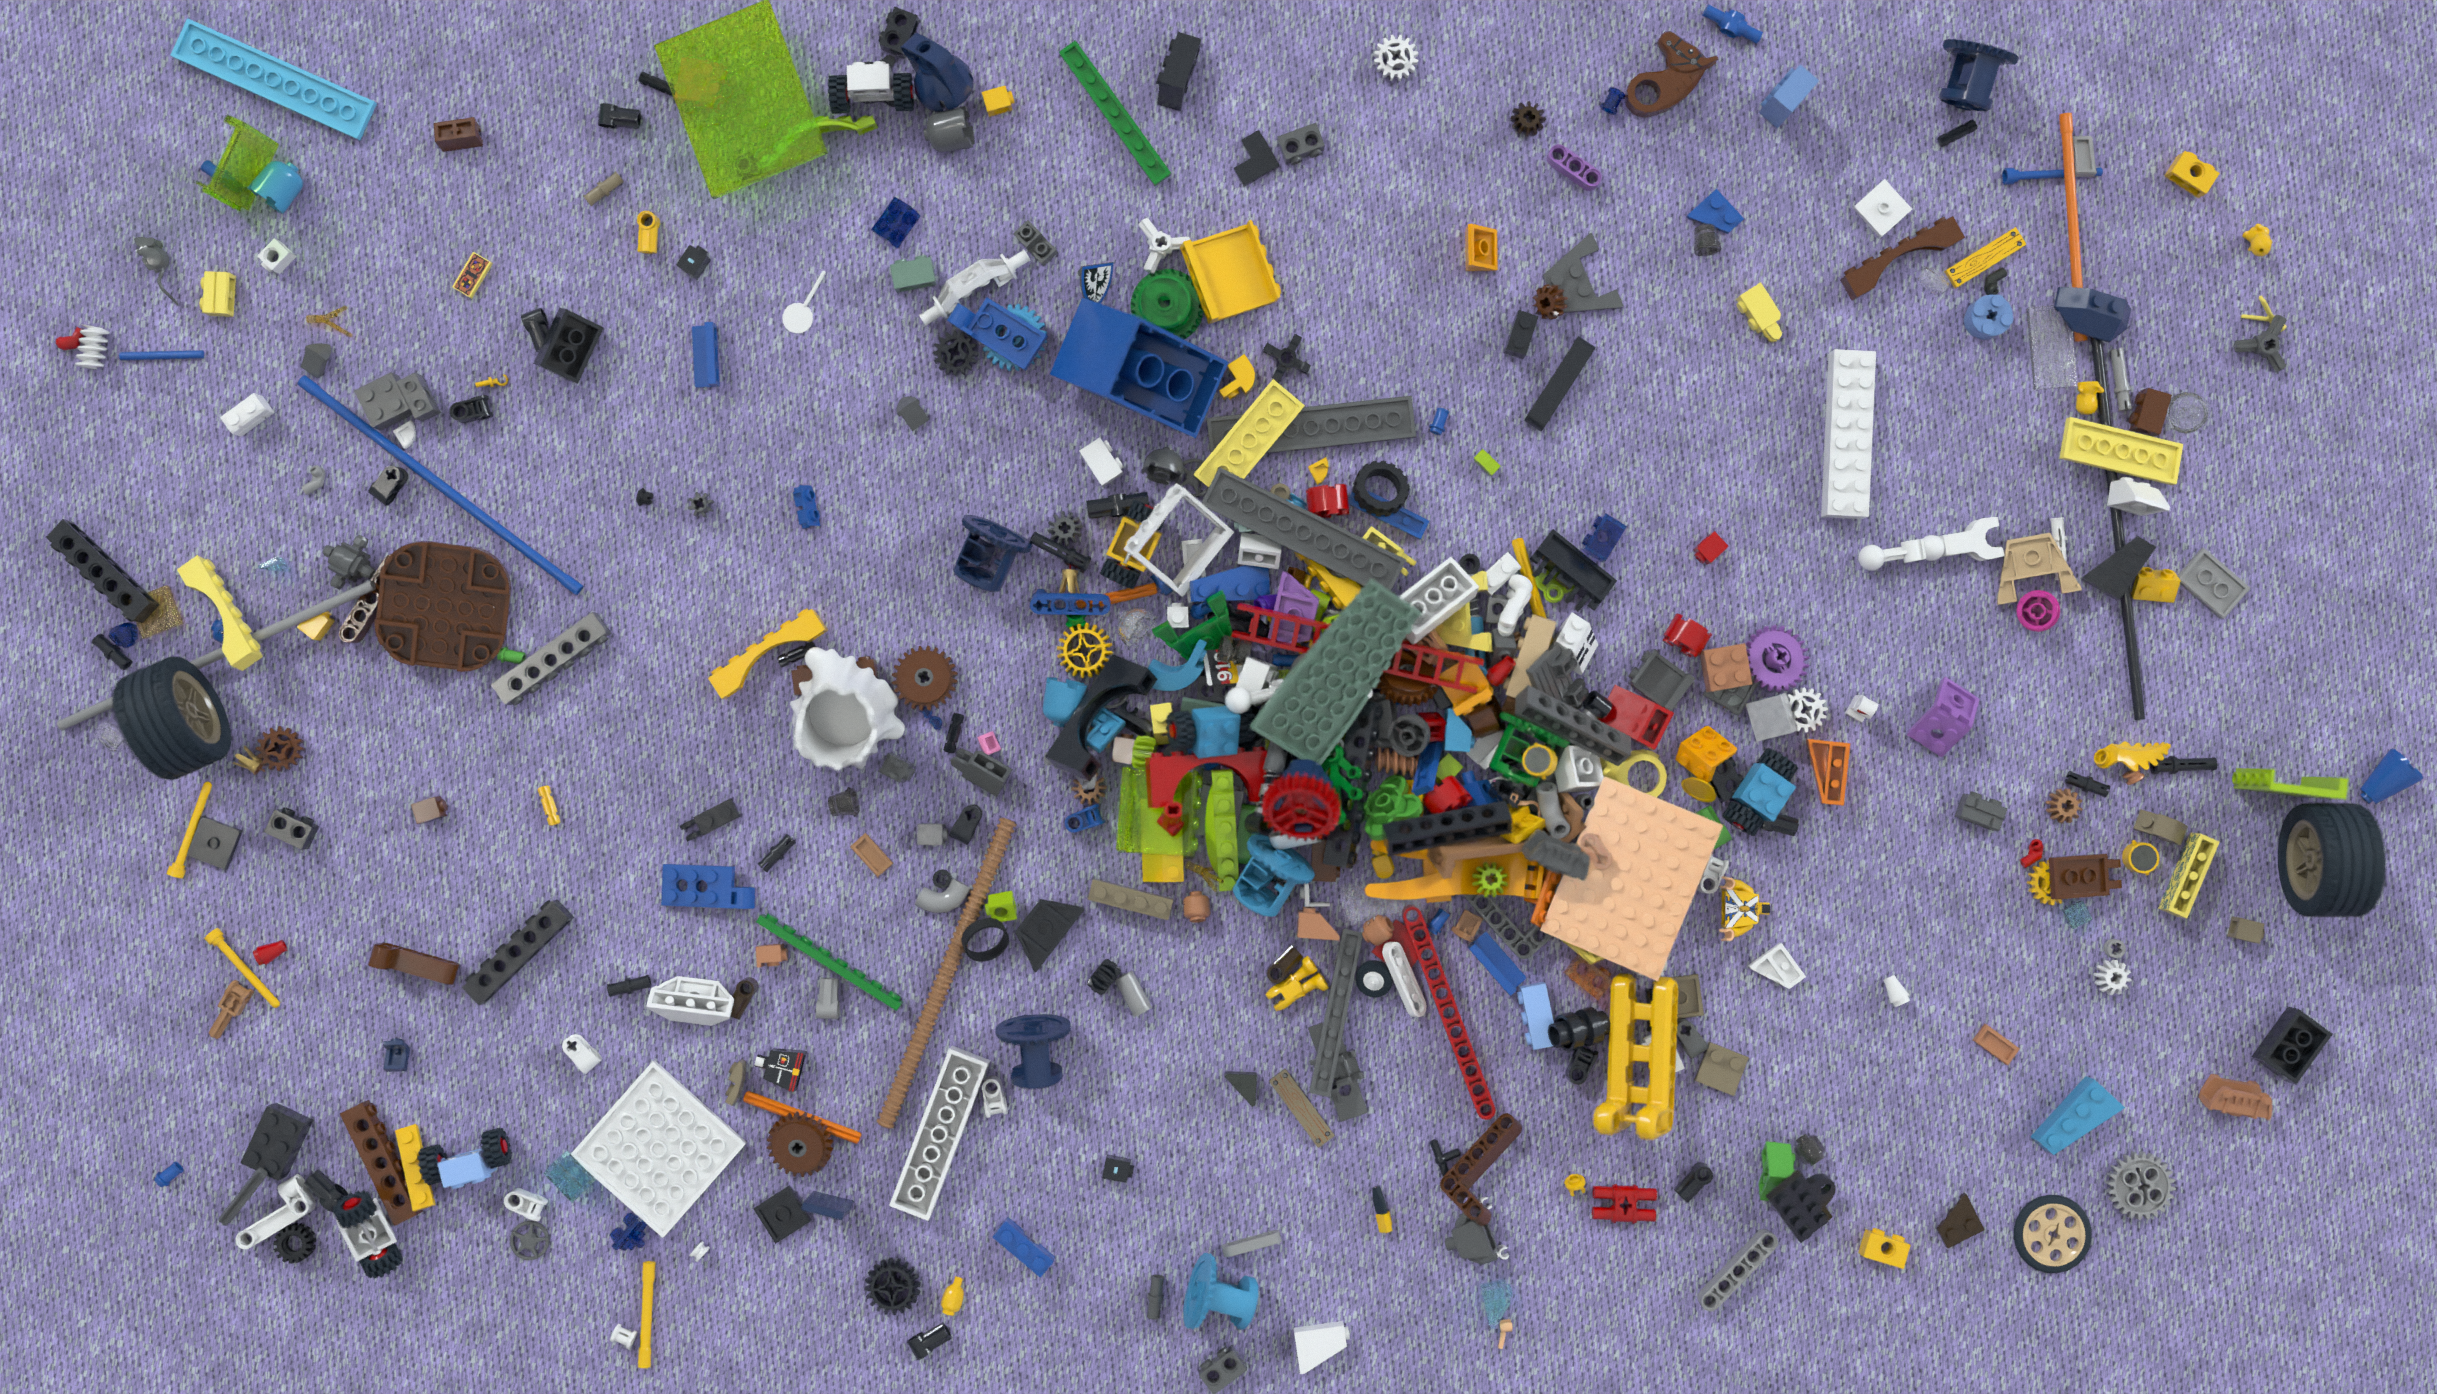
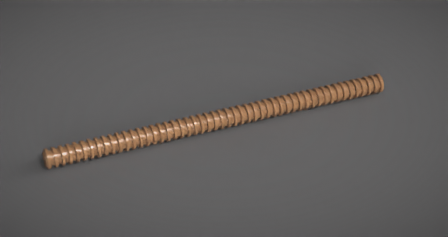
M1003 817L999 818L1000 824H997L998 829L994 831L996 834L992 836L993 841L989 843L991 846L987 848L988 853L984 855L986 858L982 860L983 866L979 867L981 870L977 872L978 878H975L976 883L972 885L974 888L970 890L971 895L967 897L969 900L965 902L966 907L962 909L964 911L963 914H960L961 920L957 921L959 925L955 926L956 932H953L954 937L950 939L951 944H948L949 949L945 951L944 961L940 963L941 968H938L939 974L935 976L937 979L933 980L934 986H931L930 989L932 991L928 993L929 998H926L927 1003L923 1005L922 1015L918 1017L919 1022H916L917 1028L913 1030L915 1033L911 1034L912 1040H909L908 1043L910 1045L906 1047L907 1052L903 1054L905 1057L901 1059L900 1069L896 1071L897 1076H894L895 1082H892V1088L889 1089L890 1094H887V1100L884 1101L885 1106H882V1112L879 1113L880 1118L876 1120L879 1125L885 1128H894L893 1123L897 1121L896 1116H899L898 1110L902 1109L901 1104H904L903 1098L907 1096L905 1093L909 1091L908 1086L912 1084L910 1081L914 1079L913 1074L917 1072L915 1069L919 1067L918 1062H921L920 1056L924 1054L925 1044H928V1038L931 1037L930 1032L934 1030L932 1027L936 1025L935 1020L939 1018L937 1016L938 1013H941L940 1007H943L942 1002L946 1000L945 995H948L947 990L951 988L950 983H953L952 978L956 976L955 971H958L957 965H960V959H963L962 953H965L961 942L962 935L965 929L977 921V917H980L979 911L983 910L981 906L985 905L984 899H987L986 894L990 892L989 887H992L991 882L995 880L996 870L1000 868L999 863H1002L1001 857L1005 855L1003 852L1007 851L1006 845H1009L1010 842L1008 840L1012 838L1013 828L1017 826L1014 821Z

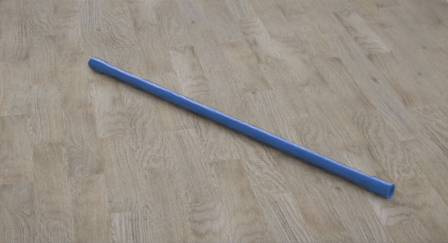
M306 375L299 379L297 384L302 389L315 396L558 580L562 586L574 595H578L584 586L577 580L564 573L405 451L372 428V426L321 389L313 380Z

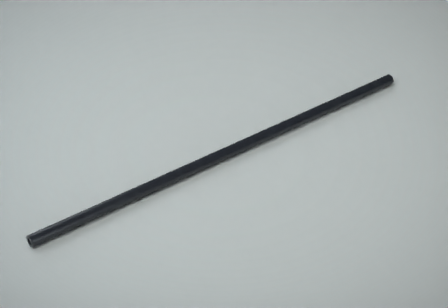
M2090 337L2095 381H2098L2104 389L2103 393H2097L2100 424L2112 427L2102 340ZM2106 470L2109 494L2110 484L2113 481H2117L2118 476L2117 472ZM2110 507L2116 552L2125 545L2122 511ZM2129 586L2121 597V608L2134 720H2144V702L2131 589Z

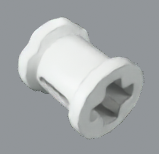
M618 1323L610 1341H616L625 1345L626 1349H630L638 1332H631L622 1328V1325Z

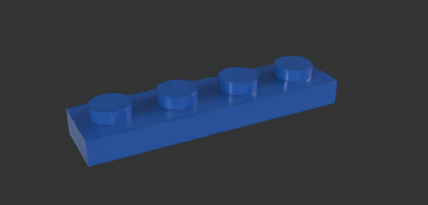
M1367 490L1368 494L1374 499L1388 501ZM1352 492L1348 499L1349 505L1368 514L1367 510L1361 509L1358 506V501L1356 502L1354 499L1355 493ZM1403 507L1397 513H1391L1390 516L1386 517L1385 515L1378 517L1373 513L1368 514L1421 540L1429 523V520Z

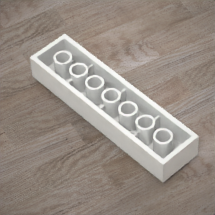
M1834 349L1828 354L1821 517L1850 519L1869 517L1876 351Z
M955 1046L949 1048L889 1206L925 1220L930 1219L991 1060Z

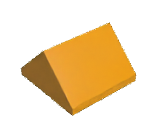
M1475 224L1467 225L1465 229L1466 271L1498 270L1497 229Z

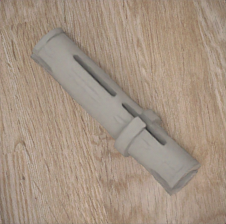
M2124 348L2110 350L2116 387L2114 394H2117L2118 411L2132 409L2129 393L2131 386H2128Z

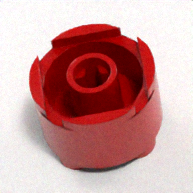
M1335 484V488L1334 486L1323 485L1306 490L1309 512L1323 519L1332 518V515L1336 514L1337 516L1349 515L1350 509L1346 484Z
M1675 614L1663 634L1664 639L1662 641L1671 647L1675 645L1681 648L1680 652L1691 658L1693 656L1696 658L1700 656L1712 633H1707L1708 629L1694 620L1688 618L1685 621L1681 619L1683 615Z
M1450 775L1441 780L1444 784L1439 787L1435 785L1433 790L1425 795L1423 804L1432 814L1461 809L1463 806L1468 805L1473 800V797L1453 775Z

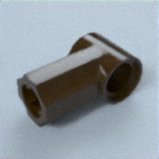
M1290 945L1267 968V978L1273 983L1282 982L1285 976L1302 960L1303 956ZM1273 968H1279L1281 970L1280 978H1271L1270 971Z
M747 977L737 984L736 990L732 995L734 998L730 1015L732 1018L741 1019L753 995L758 991V982L754 978ZM744 983H748L751 986V993L744 991Z

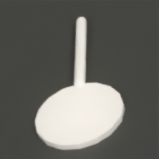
M822 271L804 304L793 303L784 310L782 316L783 324L790 332L803 333L811 327L813 314L807 305L825 276V271Z

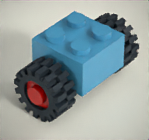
M1227 706L1192 709V715L1189 711L1170 712L1167 716L1168 720H1166L1168 742L1171 743L1170 747L1173 750L1190 748L1198 758L1237 754L1238 743L1251 742L1253 737H1255L1254 730L1250 727L1255 717L1254 713L1252 714L1253 710L1249 708L1246 712L1238 714L1230 711Z
M1766 748L1732 796L1739 803L1731 802L1722 817L1727 822H1730L1731 825H1734L1735 828L1748 835L1755 836L1764 821L1774 822L1795 790L1796 786L1790 783L1798 770L1797 765L1793 761L1788 760L1789 758L1782 756L1781 753Z

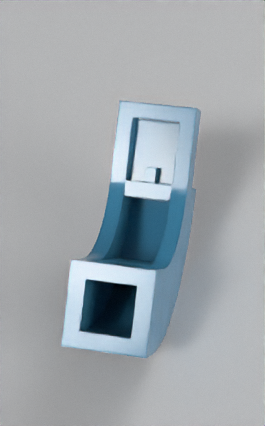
M1199 639L1189 660L1180 666H1168L1153 659L1148 669L1155 675L1157 681L1152 688L1161 691H1175L1193 683L1204 668V662L1202 661L1207 653V650L1204 649L1207 642Z

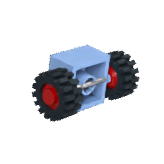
M501 1127L485 1131L481 1135L482 1146L480 1149L450 1156L447 1159V1155L444 1153L441 1145L436 1144L421 1148L418 1152V1167H420L419 1171L420 1174L422 1173V1179L427 1185L442 1182L443 1188L451 1186L452 1189L465 1186L464 1184L471 1181L472 1184L484 1181L486 1178L491 1177V1173L497 1170L496 1167L504 1166L511 1162V1145L508 1143L509 1138L506 1136V1132Z

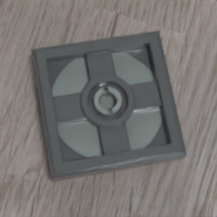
M1751 676L1752 685L1706 692L1705 689L1702 695L1739 716L1759 682L1754 683L1755 677Z

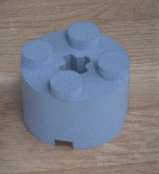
M2001 295L1981 297L1969 305L1964 316L1966 330L1970 335L1982 340H1989L2004 333L2013 322L2012 308Z

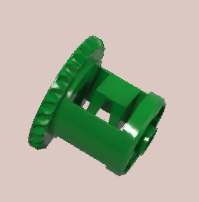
M1161 269L1156 270L1154 274H1147L1136 285L1132 293L1130 309L1132 315L1140 317L1182 339L1191 336L1202 321L1204 311L1192 279L1181 271ZM1169 300L1170 305L1167 306L1164 301Z
M1501 711L1500 718L1509 723L1489 763V767L1502 773V777L1511 780L1516 784L1521 782L1535 788L1540 781V777L1530 775L1500 761L1502 755H1506L1522 763L1521 751L1530 747V743L1512 735L1514 730L1517 729L1547 743L1546 747L1551 748L1553 751L1556 744L1565 748L1569 746L1570 742L1530 722H1525Z

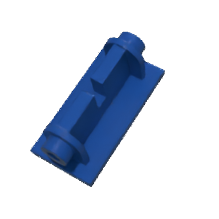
M799 485V487L794 488L793 492L796 507L803 506V510L797 511L799 525H802V529L810 528V526H820V514L816 507V495L812 486Z

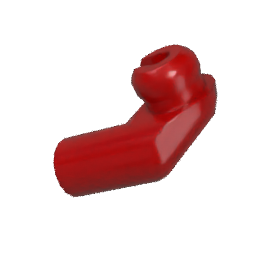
M76 327L72 336L58 337L56 339L58 348L61 350L78 348L81 344L79 338H84V335L80 333V330L83 329Z
M2039 839L2031 841L2028 855L2019 860L2024 868L2029 867L2042 858V841Z

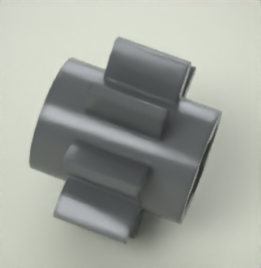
M695 492L696 497L693 499L689 498L691 506L688 509L695 510L694 516L697 517L701 513L706 518L708 511H714L711 509V504L714 501L707 500L709 496L707 493H704L701 497L698 492ZM702 502L705 504L704 508L699 507L697 503Z

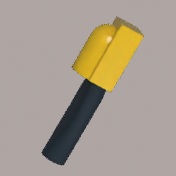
M1375 1186L1372 1188L1379 1233H1389L1393 1231L1390 1211H1387L1380 1186Z

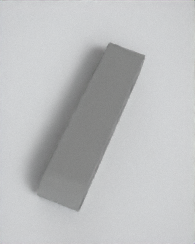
M1760 1229L1699 1291L1697 1295L1699 1304L1706 1311L1711 1312L1718 1309L1778 1246L1777 1237L1768 1229ZM1765 1236H1770V1242L1765 1245L1762 1244V1239ZM1756 1251L1755 1258L1748 1259L1749 1252ZM1740 1265L1742 1267L1741 1272L1733 1274V1269ZM1724 1280L1727 1281V1286L1724 1289H1719V1283ZM1713 1296L1711 1303L1704 1304L1705 1297Z

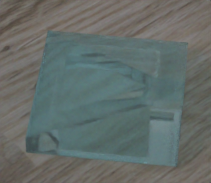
M274 557L258 566L259 569L269 571H290L286 560L280 557Z

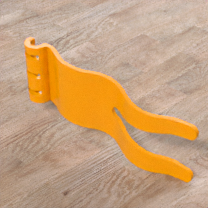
M1372 840L1370 842L1372 850L1387 854L1383 840ZM1428 849L1395 855L1412 859L1430 860L1427 857ZM1523 852L1455 860V868L1452 871L1451 878L1443 879L1440 873H1435L1400 882L1368 884L1364 892L1368 897L1393 900L1422 899L1460 894L1483 895L1484 890L1480 893L1476 892L1480 887L1479 885H1472L1473 882L1478 881V879L1472 877V874H1479L1476 868L1478 866L1483 868V863L1487 862L1490 867L1495 862V870L1502 866L1504 869L1500 874L1508 875V877L1502 879L1508 885L1501 886L1504 892L1499 893L1496 891L1497 895L1538 899L1542 889L1544 867L1539 865L1536 860H1528ZM1527 865L1537 866L1538 871L1527 870ZM1492 875L1485 877L1488 885L1494 882V878L1491 879ZM1525 884L1536 886V890L1525 889Z

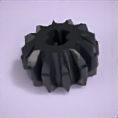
M1105 959L1088 979L1087 985L1092 991L1102 995L1119 976L1121 969L1113 961Z

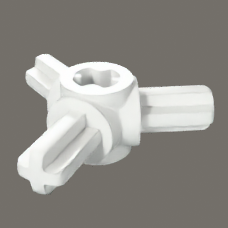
M1148 218L1143 219L1138 225L1149 239L1147 243L1150 246L1148 249L1150 254L1144 265V270L1154 274L1160 260L1164 259L1166 254H1172V250H1180L1181 244L1184 241L1190 240V237L1171 238L1170 235L1162 231L1158 232ZM1160 242L1164 244L1161 248L1157 246Z

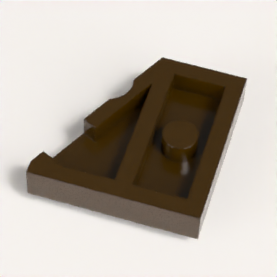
M1966 1193L1961 1194L1960 1200L1954 1208L1950 1209L1945 1220L1941 1221L1936 1228L1947 1249L1985 1230Z

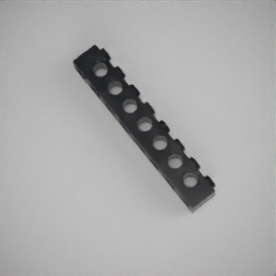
M1367 701L1346 731L1343 757L1352 766H1355L1356 759H1361L1360 769L1362 774L1357 779V787L1363 791V796L1360 800H1353L1354 807L1349 810L1347 803L1350 798L1348 793L1340 786L1341 807L1346 814L1345 821L1349 820L1350 828L1346 831L1343 822L1341 825H1335L1334 830L1329 832L1323 864L1351 869L1356 864V846L1361 839V832H1359L1360 824L1363 823L1365 817L1363 807L1364 803L1368 800L1367 785L1372 778L1371 763L1375 760L1376 750L1374 749L1375 741L1379 738L1380 730L1378 725L1379 720L1383 717V708L1380 703ZM1365 717H1368L1369 724L1364 728L1362 721ZM1363 737L1365 745L1360 748L1358 742ZM1340 766V774L1351 783L1353 779L1349 778L1347 771ZM1355 769L1353 770V776L1356 774ZM1355 790V792H1354V797L1357 796V791H1356V790ZM1343 840L1347 844L1344 851L1340 849V843Z

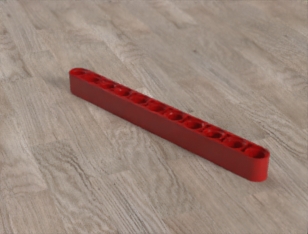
M1407 905L1402 910V918L1470 1098L1479 1117L1484 1120L1491 1119L1496 1112L1493 1100L1422 913L1415 905ZM1415 910L1417 917L1414 920H1408L1406 918L1408 911ZM1419 929L1423 930V938L1415 939V931ZM1425 949H1430L1432 951L1431 956L1427 959L1422 958L1421 952ZM1433 968L1438 969L1439 975L1435 978H1430L1428 975L1429 971ZM1439 988H1445L1446 994L1443 997H1437L1436 991ZM1451 1007L1454 1009L1453 1014L1448 1017L1444 1016V1009ZM1453 1027H1460L1461 1032L1459 1035L1453 1036L1450 1033ZM1461 1046L1468 1047V1052L1465 1055L1458 1054V1049ZM1468 1066H1475L1476 1069L1474 1073H1465V1070ZM1482 1085L1483 1089L1480 1093H1473L1474 1086ZM1489 1104L1490 1109L1488 1112H1480L1482 1105Z

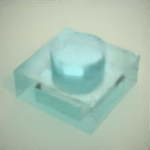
M2080 900L2062 909L2070 927L2073 929L2093 920L2084 901Z

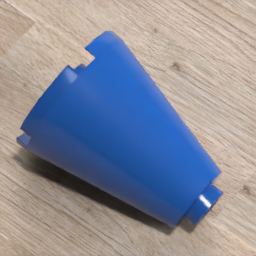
M2392 748L2386 753L2362 785L2360 796L2368 804L2371 802L2377 804L2420 782L2424 777L2417 768H2413L2406 757Z

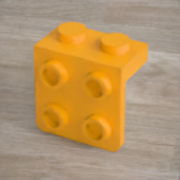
M1459 662L1441 672L1439 678L1455 682ZM1467 662L1464 663L1460 683L1478 687L1476 694L1441 686L1453 703V711L1456 716L1463 714V716L1474 710L1473 706L1478 703L1481 705L1487 703L1492 699L1491 696L1493 695V688L1479 666Z
M1705 726L1680 743L1675 760L1697 778L1709 783L1712 781L1716 767L1736 754L1737 747L1710 726Z

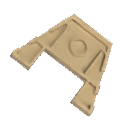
M2051 533L2006 541L1997 605L2017 602L2014 580L2057 573L2061 594L2082 590Z

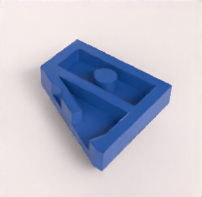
M1717 188L1686 216L1690 220H1696L1705 226L1714 227L1726 234L1744 220Z

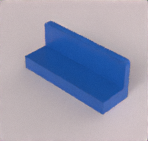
M704 322L705 325L692 326L695 387H720L717 325L714 322Z
M1484 932L1467 947L1510 996L1517 991L1515 988L1526 979V976L1487 932Z

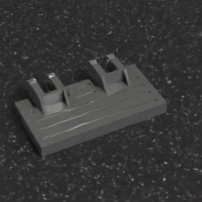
M1555 645L1550 651L1546 650L1526 670L1532 687L1578 710L1582 706V702L1588 697L1589 691L1584 688V679H1576L1573 682L1570 673L1578 664L1576 659L1572 658L1574 655L1573 651L1568 648L1561 652L1559 646Z

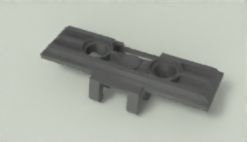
M1323 1022L1308 1027L1316 1053ZM1343 1039L1334 1075L1336 1085L1332 1086L1330 1094L1340 1122L1368 1113L1357 1079L1361 1080L1364 1078L1363 1072L1360 1071L1355 1057L1357 1055L1355 1050L1346 1051ZM1315 1059L1310 1060V1064L1313 1066L1315 1064ZM1348 1084L1351 1087L1349 1094L1342 1095L1339 1093L1341 1086Z

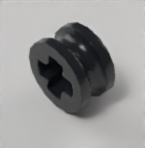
M942 869L934 873L932 880L936 887L946 888L952 881V875L949 871ZM940 873L948 877L944 885L942 882L938 883L937 878H939L938 874Z

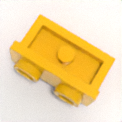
M2142 567L2135 578L2131 597L2136 600L2174 603L2181 580L2173 570H2153L2149 567Z

